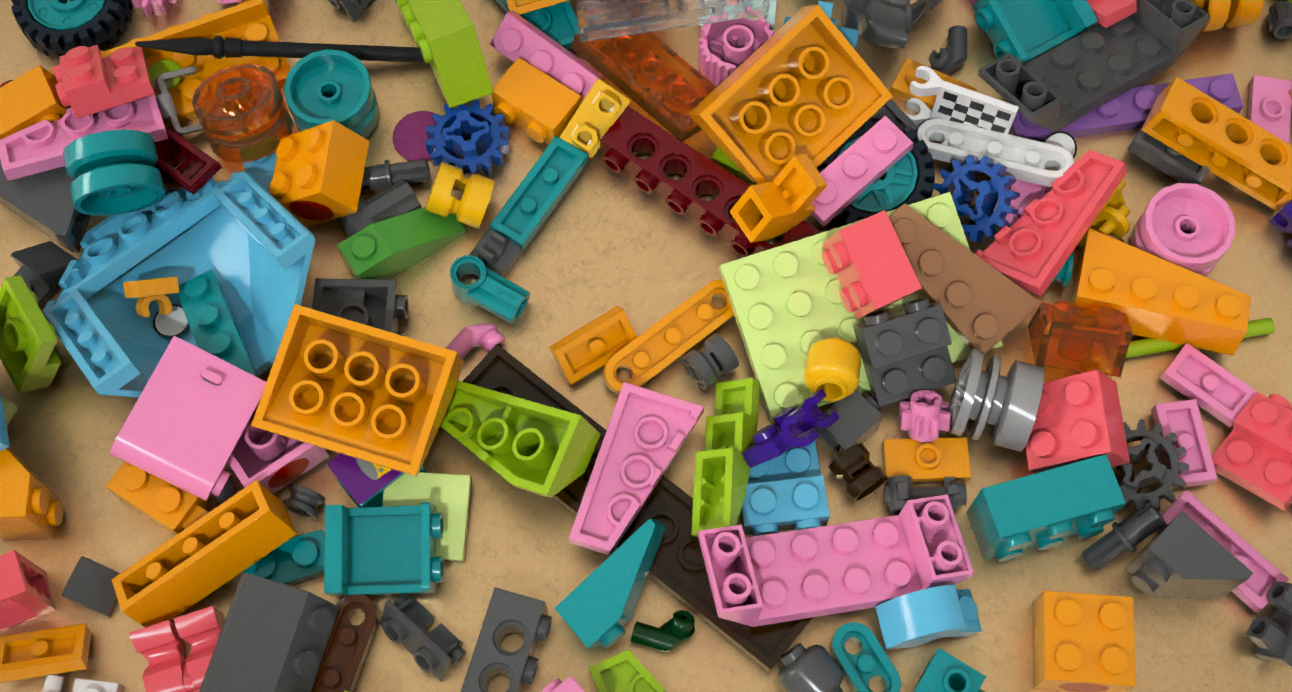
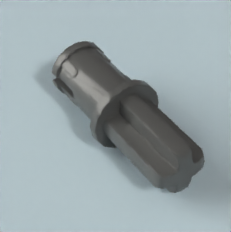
M425 159L390 164L389 160H385L384 164L365 167L360 192L389 188L401 180L408 184L428 181L430 179L429 164Z
M1147 502L1137 512L1119 524L1117 522L1112 523L1113 530L1084 550L1082 553L1083 557L1092 569L1100 570L1126 550L1130 549L1132 552H1135L1137 550L1136 545L1167 525V522L1151 502Z

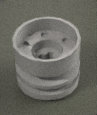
M971 349L966 363L958 372L949 408L951 413L949 432L961 436L968 419H972L970 438L978 440L986 424L993 425L992 441L994 445L1022 452L1030 437L1043 390L1045 369L1041 366L1015 360L1007 376H1001V358L999 355L992 354L986 370L982 371L984 352Z

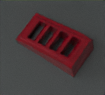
M167 127L168 139L155 142L158 161L154 167L158 168L162 177L194 195L222 166L215 159Z

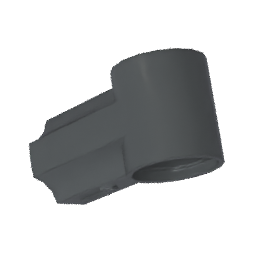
M401 180L367 201L364 198H359L356 213L336 218L347 236L350 237L370 224L422 207L410 185Z

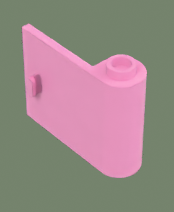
M173 336L116 437L109 454L207 501L210 494L219 497L231 475L224 471V468L261 399L266 381ZM203 378H205V379H207V380H209V381H211V382H213V383H215V384H220V385H214V384H212V383H210V382L204 380Z

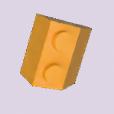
M6 448L0 451V538L3 540L55 539L57 525H60L63 520V505L60 498L11 449Z

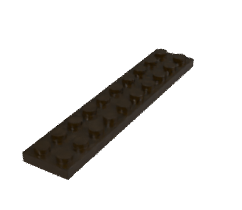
M496 344L462 382L581 415L601 434L585 473L553 496L555 500L577 516L607 430ZM663 475L616 546V549L648 519L661 520L666 529L648 575L770 673L814 617L756 627L719 618L699 538L691 535L693 498Z

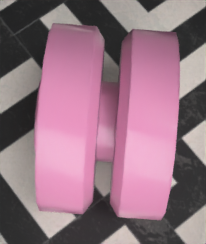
M1177 183L1162 188L1151 198L1144 213L1139 217L1130 236V245L1206 277L1231 247L1236 233L1234 215L1227 202L1213 190L1198 184Z

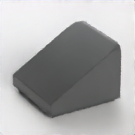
M82 556L63 589L62 596L72 603L110 617L118 601L111 579L120 573Z

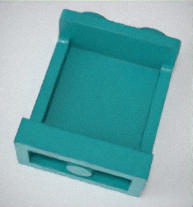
M978 0L972 6L975 12L976 23L983 31H986L994 45L993 51L996 58L999 59L1010 53L1022 64L1081 34L1098 22L1087 0Z
M421 502V505L359 508H347L344 505H325L324 594L338 597L359 594L366 596L437 593V583L443 582L444 577L443 557L436 556V539L443 538L442 513H436V506L431 502Z

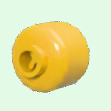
M837 337L823 339L814 343L807 352L804 371L805 385L812 393L823 389L826 397L823 399L824 401L835 402L853 394L859 385L861 354L851 343Z

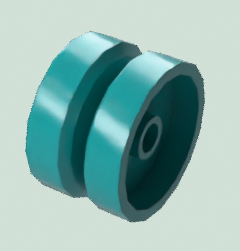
M332 49L312 52L297 61L287 74L284 85L286 103L299 132L332 120L342 124L365 139L375 129L379 116L377 98L368 70L358 58L345 51Z
M126 129L103 131L76 139L64 148L63 158L66 173L72 179H75L70 185L73 208L79 213L108 216L134 212L154 205L163 199L166 193L162 174L158 168L154 167L158 161L155 140L148 133Z

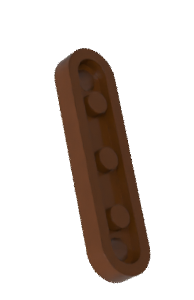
M363 594L347 595L336 604L339 610L311 692L354 691L379 624V611L369 597ZM357 612L365 613V619L360 625L351 624L353 614Z

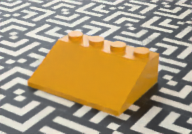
M811 5L801 8L701 101L689 115L712 142L756 185L772 182L792 157L797 154L806 153L817 168L893 96L820 6Z
M294 304L251 426L417 477L451 403L464 362L456 351Z

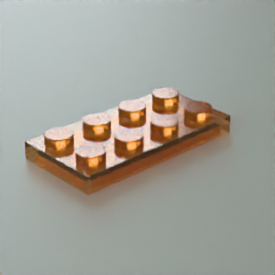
M626 10L574 36L571 48L676 138L685 141L702 130L689 113L717 87Z

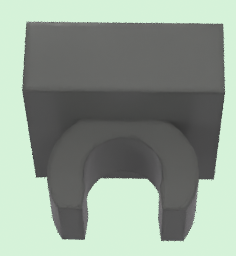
M488 228L469 255L478 257L483 261L486 268L506 278L523 255L522 247Z

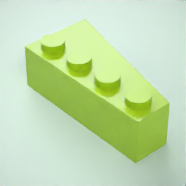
M395 0L399 11L402 12L407 28L411 30L416 45L419 46L424 62L430 63L449 108L494 93L475 27L460 0Z

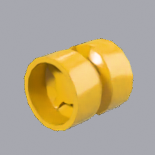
M441 162L425 210L443 217H447L451 213L455 214L457 222L479 229L495 180L475 173L466 177L464 176L463 169ZM452 189L462 191L460 200L450 196Z

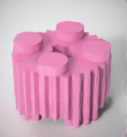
M748 6L747 9H740L739 12H735L734 9H731L730 13L723 11L722 16L720 14L709 15V20L704 21V26L701 27V37L699 38L698 61L701 79L709 82L710 87L716 86L717 88L774 35L775 31L770 30L771 25L766 22V15L764 13L760 15L758 9L752 11L751 7Z

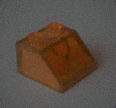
M1057 301L1054 304L1041 303L1028 326L1035 365L1078 372L1098 369L1105 375L1121 377L1132 336V329L1126 313H1122L1112 307H1099L1097 310L1081 308L1068 301Z

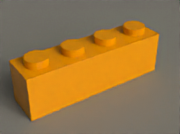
M255 480L111 579L121 611L143 627L167 620L172 621L173 618L188 610L297 535L285 504L258 480Z

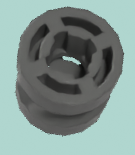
M717 333L706 339L701 349L691 350L682 357V363L686 371L703 390L713 386L717 382L719 375L722 373L728 374L739 366L736 354L725 339Z

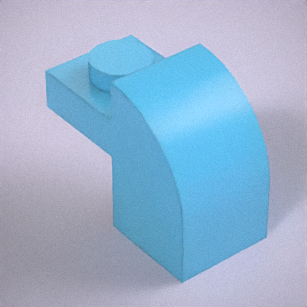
M943 585L918 590L875 606L886 649L915 648L939 638L964 637L982 632L977 606L973 601L971 590H956L955 585Z

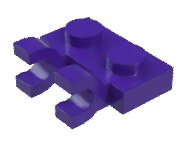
M823 389L812 394L804 401L802 407L796 409L795 406H791L773 417L775 425L770 424L752 435L754 443L741 453L750 468L776 458L794 446L800 448L812 444L820 437L813 428L822 429L829 427L840 418L836 411L825 414L819 410L817 404L826 397Z

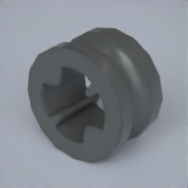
M291 484L288 489L291 493L290 498L283 500L286 509L300 516L316 520L319 516L317 507L324 504L325 497L309 488Z

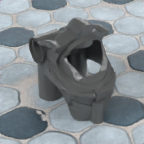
M844 0L841 24L843 27L858 30L859 35L865 36L879 46L905 48L911 26L918 21L921 15L932 10L943 0H918L913 4H910V0Z

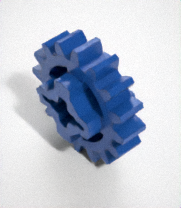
M475 99L471 106H466L464 103L458 105L456 109L449 108L448 104H445V115L433 114L434 126L426 127L428 140L425 141L428 154H430L432 165L435 167L444 162L463 169L464 176L465 174L472 175L473 173L478 174V172L484 171L490 177L493 175L491 165L495 164L502 167L504 165L502 154L510 153L508 140L511 137L509 126L505 124L504 115L502 113L495 115L492 104L481 109L479 99Z
M971 154L967 155L966 165L962 161L954 159L952 160L954 168L952 172L942 169L940 174L945 180L943 184L935 183L934 189L940 192L939 195L950 192L958 216L966 217L969 215L971 220L975 221L976 225H966L962 221L960 222L966 239L970 235L971 241L980 243L983 240V233L987 237L994 239V235L997 234L995 227H1004L1005 225L1010 227L1005 217L1007 213L1017 214L1018 210L1010 206L1011 200L1019 198L1020 193L1010 191L1009 187L1017 180L1010 175L1003 176L1007 166L1001 163L993 166L994 159L983 156L979 162L978 157ZM973 173H985L991 180L980 182L977 177H974ZM973 192H979L980 195L975 198ZM974 199L976 206L970 205V202Z

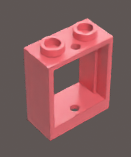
M15 550L0 556V632L57 610L46 571Z

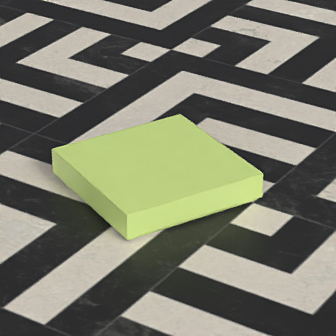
M419 472L416 477L405 473L384 489L382 507L421 505V502H431L436 506V513H442L444 526L443 538L436 539V556H442L443 561H465L472 477L470 475Z

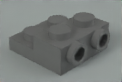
M315 278L313 310L405 336L404 332H398L399 320L407 319L409 303L408 296L402 295L397 280Z
M927 297L918 298L904 303V310L892 314H889V310L876 311L865 315L864 323L853 326L872 398L879 407L910 398L914 392L919 390L932 391L956 382L948 346L952 345L942 304L929 302Z

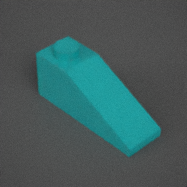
M648 519L555 607V610L588 649L600 648L601 646L607 649L626 633L623 626L633 616L666 529L661 520Z

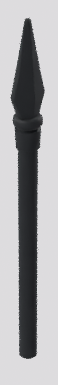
M215 36L214 39L195 37L135 42V45L138 47L196 56L214 55L217 59H222L224 55L226 58L242 56L304 58L312 52L332 49L345 51L361 61L425 63L419 47L246 41L226 37L224 40L222 36Z

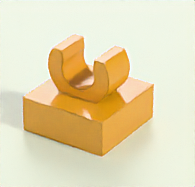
M177 276L123 282L125 298L140 297L135 307L139 318L150 317L149 304L153 300L159 305L160 315L171 314V301L164 294L179 293Z

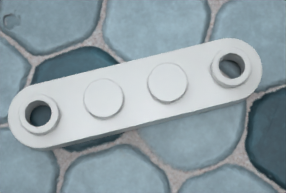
M929 119L922 123L917 131L918 140H924L928 146V154L931 153L933 159L949 163L957 159L966 165L967 155L977 156L979 162L983 156L994 159L993 166L997 163L1007 166L1003 176L1010 175L1018 180L1052 187V183L1057 178L1063 176V173L1074 164L1072 154L1063 147L946 119Z

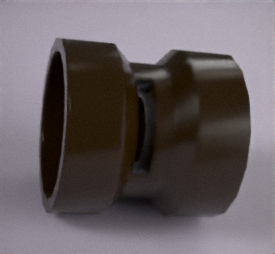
M863 443L849 448L829 465V470L835 478L842 479L847 485L846 493L853 502L865 498L888 479L881 467L874 466L869 460L870 453Z

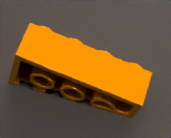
M1089 228L1079 253L1067 321L1181 345L1188 343L1195 348L1233 356L1247 333L1251 296Z

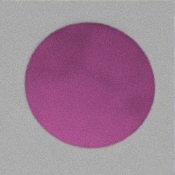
M430 111L413 112L403 117L397 123L393 131V144L402 157L410 161L431 160L425 145V141L428 140L426 127L434 126L432 115L436 113Z

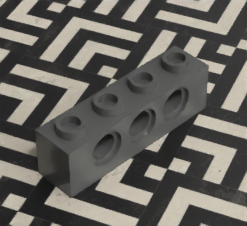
M494 588L461 692H488V682L492 677L499 674L506 675L511 679L510 687L506 692H523L525 683L532 685L539 665V659L534 658V653L538 641H546L552 623V617L547 615L548 610L545 601ZM509 633H519L524 637L523 645L514 652H508L501 648L502 639Z

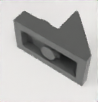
M51 241L15 251L10 255L20 266V269L13 276H22L28 289L35 293L41 311L45 308L48 301H51L60 291L61 287L58 282L71 260H78Z

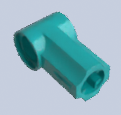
M464 255L452 263L450 268L452 289L460 301L475 303L512 325L520 318L530 299L529 291L486 268L483 261L478 257ZM467 274H474L479 277V280L472 285H465L459 281Z

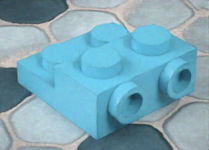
M815 441L806 447L799 448L794 446L787 449L782 455L751 468L744 502L740 511L744 535L753 534V536L779 533L782 530H800L827 525L830 513L824 477L820 473Z

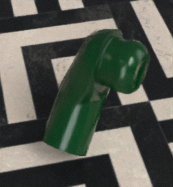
M676 611L673 613V618L659 628L636 621L630 642L661 652H671L691 639L695 632L694 617L687 611Z

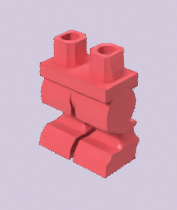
M210 606L173 618L175 624L167 620L129 633L137 653L142 654L149 663L142 676L146 692H199L225 622L223 612L214 606ZM184 640L191 647V653L188 655L187 659H185L184 650L186 647Z

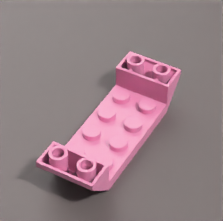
M948 494L907 500L899 515L746 538L742 525L707 529L698 532L718 617L751 627L875 608V606L896 597L931 587L955 585L974 575Z

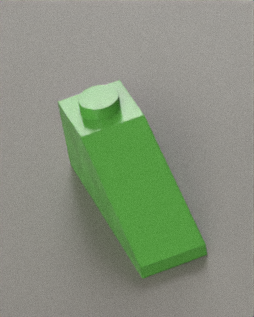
M426 207L370 224L337 244V248L345 266L354 279L391 280L466 234V229L460 222H457L455 214L451 213L449 216L443 217L426 211Z

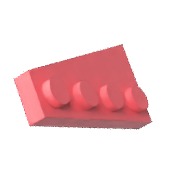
M1088 150L1063 173V176L1057 178L1052 183L1053 189L1040 200L1035 198L1024 208L1025 214L1011 227L1005 225L994 235L995 241L983 252L978 250L974 254L1022 289L1042 297L1126 175L1125 162Z

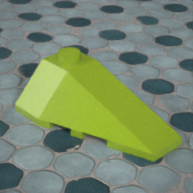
M459 380L451 403L440 425L514 487L552 498L585 473L601 435L581 415Z

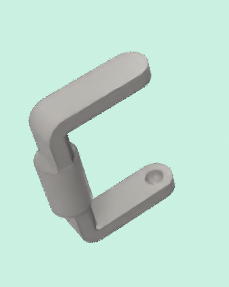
M196 66L163 73L154 82L158 94L156 100L163 120H167L169 127L180 136L217 126L215 120H210L181 128L177 117L179 114L171 92H168L165 81L195 74L198 72Z

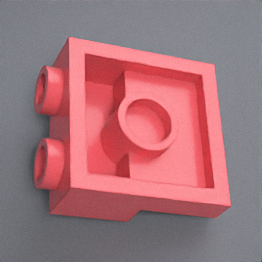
M98 44L91 47L78 46L70 49L65 55L59 56L60 64L53 66L58 82L55 84L59 99L64 107L71 105L77 119L155 94L148 62L142 47L133 49L129 47L120 48L111 53L110 56L103 58Z
M1257 392L1233 421L1232 432L1214 452L1212 460L1216 473L1283 511L1292 502V406L1288 400L1278 394H1270L1269 397H1266Z

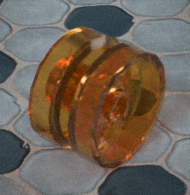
M241 64L219 70L206 78L195 90L192 99L194 111L205 130L213 153L222 160L235 163L251 162L269 156L277 150L281 138L292 134L294 123L283 99L274 73L265 66Z

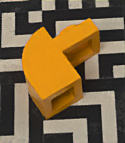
M806 153L797 154L792 157L772 182L751 185L729 212L750 243L772 239L789 231V229L805 220L816 209L812 204L813 201L828 184Z

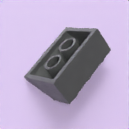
M242 573L199 692H311L339 607L309 591L249 573Z

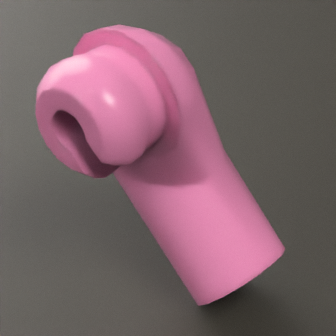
M492 323L469 325L458 333L446 349L456 351L461 359H463L473 347L485 346L488 351H491L496 344L502 347L505 337L502 333L498 332V326Z

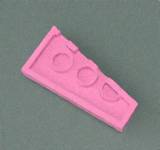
M623 383L569 535V543L606 555L613 553L704 413L703 406L629 383Z

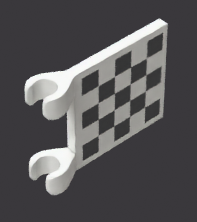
M919 66L916 69L915 77L922 78L927 83L920 84L912 81L909 88L910 92L919 97L937 95L932 111L920 99L910 98L907 101L906 108L916 111L917 115L905 114L917 127H920L922 123L929 119L941 118L1005 134L1009 133L1017 114L1018 106L943 81L927 66Z

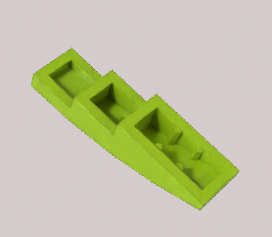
M754 378L716 383L715 415L706 417L704 451L696 452L691 530V535L698 537V532L701 530L737 525L751 470L741 453L754 443L752 435L756 433L758 424L760 384Z

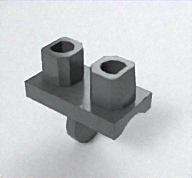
M1275 581L1272 583L1266 596L1267 601L1277 609L1271 619L1262 616L1254 619L1246 634L1257 645L1253 654L1261 660H1274L1284 665L1292 666V584Z

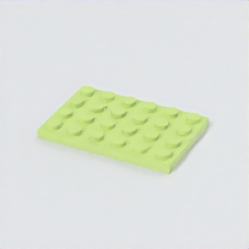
M950 192L908 205L970 250ZM897 209L888 211L886 213L888 216H890ZM859 221L740 258L718 267L755 379L760 384V394L770 423L775 422L773 417L786 408L795 406L798 409L802 407L804 401L814 394L807 388L804 382L807 352L814 343L823 339L837 337L851 343L860 353L853 326L864 323L865 319L864 317L857 319L854 312L849 313L846 310L839 293L843 289L836 274L831 275L822 258V252L825 251L822 244L839 230ZM918 290L877 311L889 310V314L904 310V303L924 298L925 296ZM947 323L952 345L948 346L952 363L968 358L971 350ZM1000 340L990 350L1002 347V340ZM862 358L859 385L856 389L859 393L870 390ZM822 400L817 406L821 407L833 402Z

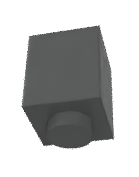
M855 390L853 394L837 401L825 412V414L836 411L840 418L829 427L815 428L820 436L819 439L839 456L854 445L864 443L875 433L880 426L883 415L880 413L879 405L871 396L865 393L861 395Z

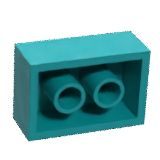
M1107 454L982 488L966 513L983 560L997 556L998 561L1003 562L1021 556L1023 554L1022 549L1035 545L1038 546L1039 550H1047L1064 542L1063 538L1078 534L1079 539H1086L1098 535L1104 531V525L1116 519L1114 515L1126 502Z

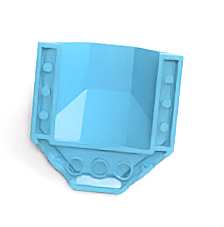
M248 172L232 173L231 180L215 182L212 177L194 195L183 188L169 191L166 185H164L166 193L163 199L154 205L134 212L111 215L85 233L80 242L84 251L79 260H71L58 282L62 291L56 301H48L43 310V315L48 323L53 325L57 336L99 395L139 398L173 338L161 336L154 329L153 319L159 311V305L156 301L153 300L149 304L150 317L139 318L135 307L140 297L125 298L123 282L177 276L178 285L212 269L220 283L258 376L272 368L294 304L301 306L316 239L306 227ZM177 293L164 294L170 299L171 304L181 306ZM190 326L182 334L176 336L197 347Z

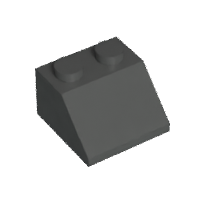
M1183 511L1158 532L1125 568L1138 589L1148 595L1153 594L1157 599H1220L1248 580L1253 574L1250 569Z

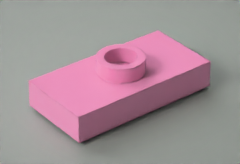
M1254 75L1249 82L1247 119L1289 144L1292 98L1288 92L1292 89V81Z

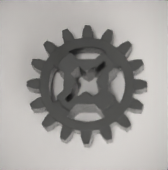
M1139 420L1136 430H1131L1128 424L1124 422L1127 444L1134 441H1141V443L1128 449L1130 463L1116 466L1125 475L1122 486L1119 485L1126 502L1121 510L1124 511L1130 503H1134L1136 510H1139L1147 502H1151L1158 511H1161V499L1165 498L1167 501L1174 503L1176 497L1172 489L1184 490L1186 487V482L1178 477V475L1189 473V464L1178 462V460L1184 458L1187 455L1185 447L1173 448L1177 441V435L1171 433L1164 438L1162 436V424L1157 423L1152 431L1146 430L1144 420ZM1159 448H1162L1167 454L1171 463V470L1166 465L1159 463L1157 458ZM1148 453L1147 461L1150 471L1142 470L1134 479V470L1131 463L1139 464ZM1151 485L1160 487L1155 491L1139 494L1142 488Z

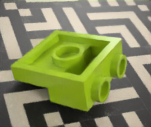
M22 276L6 277L0 288V360L18 393L50 387L61 364L59 351L55 347L58 341L56 331L53 325L45 319L38 306L35 293L28 289Z

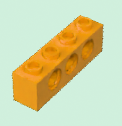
M1178 77L1157 97L1141 129L1143 132L1198 165L1209 168V171L1275 211H1279L1292 200V145Z

